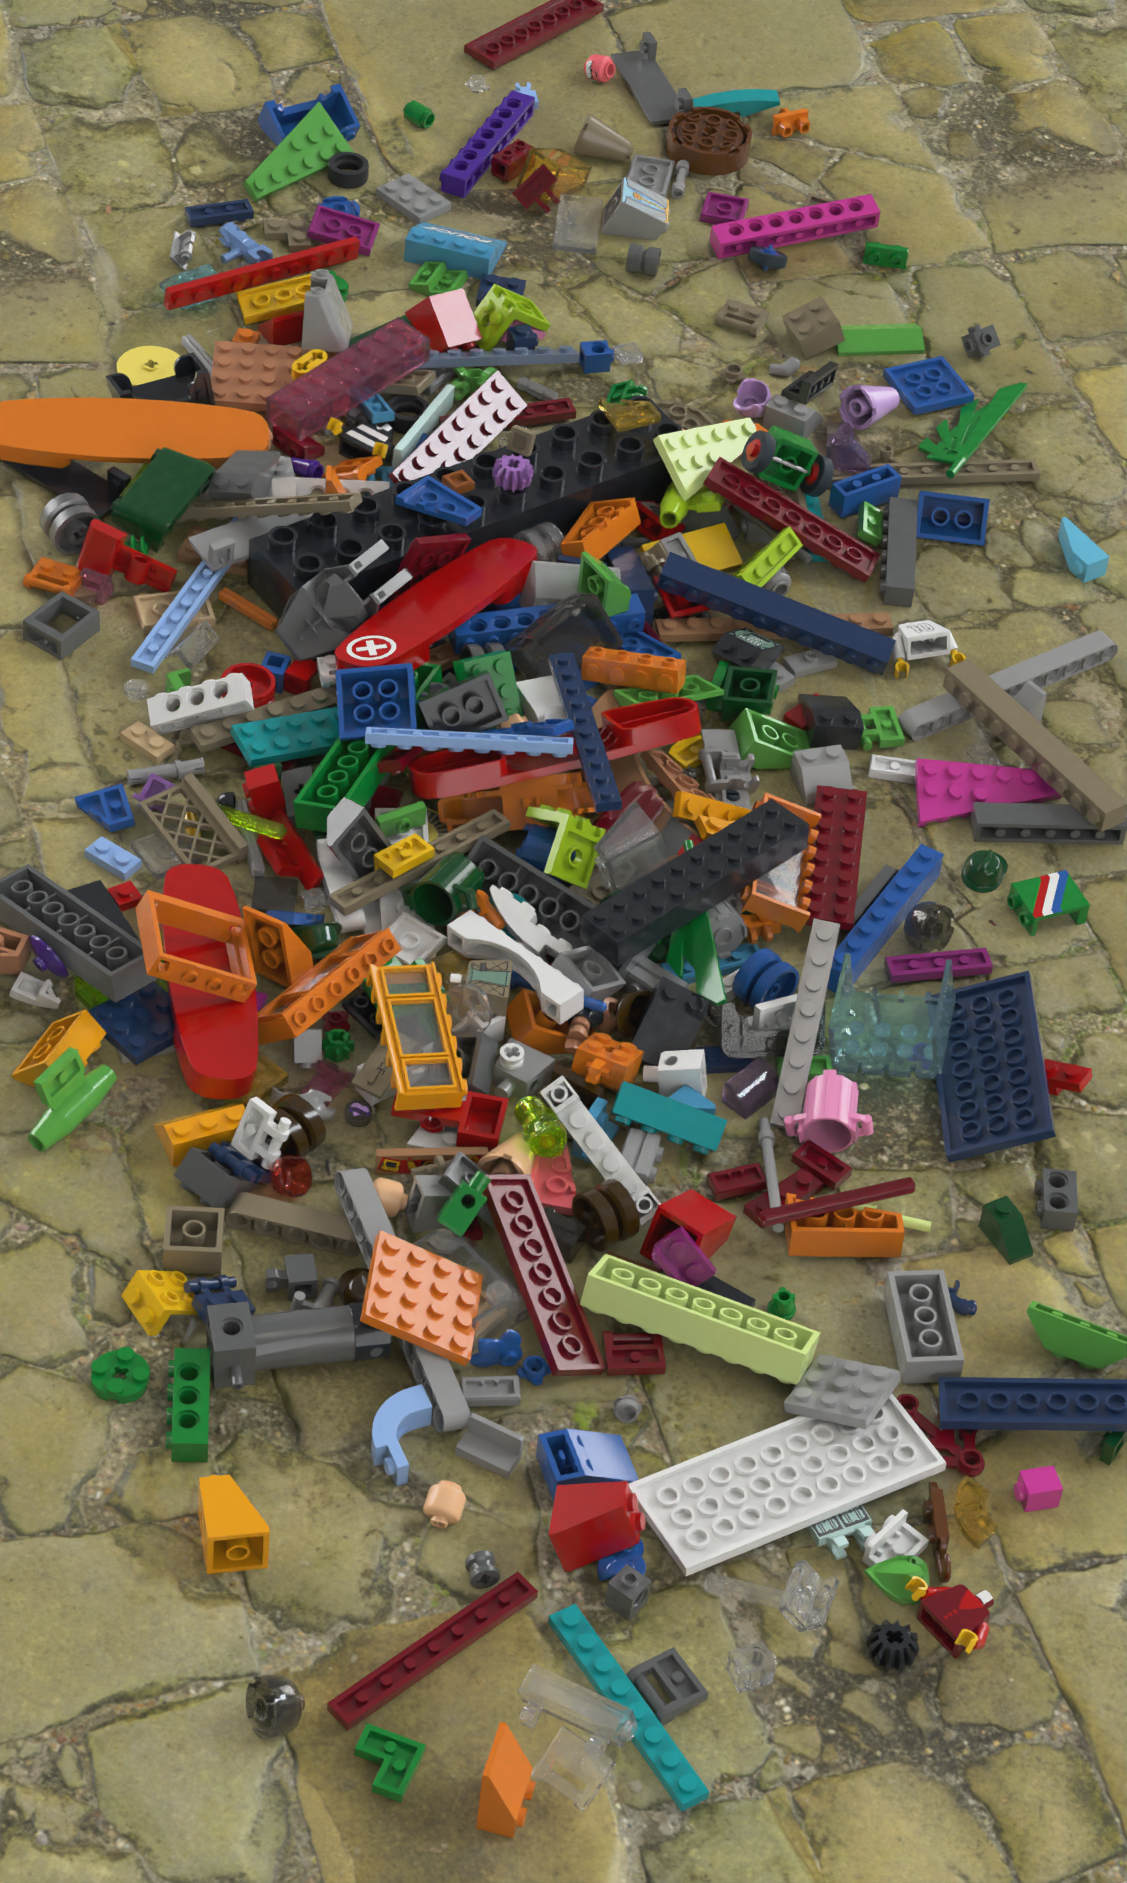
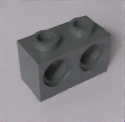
M1043 1168L1041 1179H1036L1034 1194L1039 1196V1200L1036 1201L1035 1216L1040 1217V1228L1074 1231L1078 1216L1076 1171Z

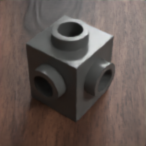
M993 324L981 328L980 325L968 329L969 334L961 337L968 358L977 355L978 359L990 355L991 349L1001 345Z

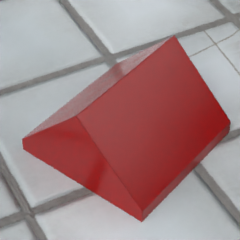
M304 310L272 318L257 326L258 330L269 344L285 346L302 341Z

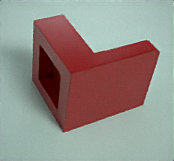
M296 659L284 673V691L293 695L310 691L311 679L318 672L317 662L312 660L299 662Z

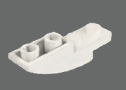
M494 885L490 887L492 902L496 911L505 921L506 929L524 948L541 958L548 953L555 959L560 952L572 950L573 947L569 942L562 938L557 940L550 935L551 932L541 924L535 925L537 917L535 909L530 904L524 901L522 903L518 902L513 898V894L503 887L500 889Z

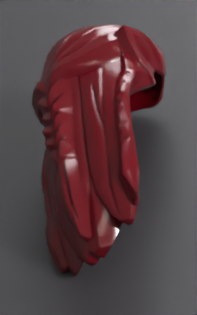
M634 781L620 793L622 809L604 811L591 824L606 830L598 856L607 859H614L620 856L625 857L630 846L639 839L660 815L664 808L663 798L657 797V790L654 787L652 788L650 784L642 786L641 781Z

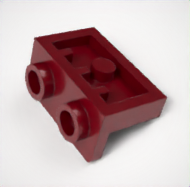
M278 425L273 427L272 444L291 458L316 460L325 454V447L295 426L292 425L285 430Z

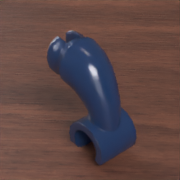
M955 1280L953 1288L948 1287L953 1310L963 1316L975 1315L977 1303L974 1300L967 1301L957 1296L960 1282Z

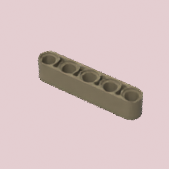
M240 1192L235 1195L226 1217L227 1223L232 1228L347 1257H356L361 1252L346 1216L247 1192Z

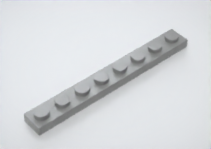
M819 919L813 920L770 1126L785 1129L784 1118L786 1116L801 1114L840 924Z

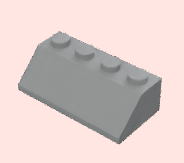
M533 561L518 601L521 607L586 600L577 591L580 564ZM608 567L621 580L620 569L618 567Z

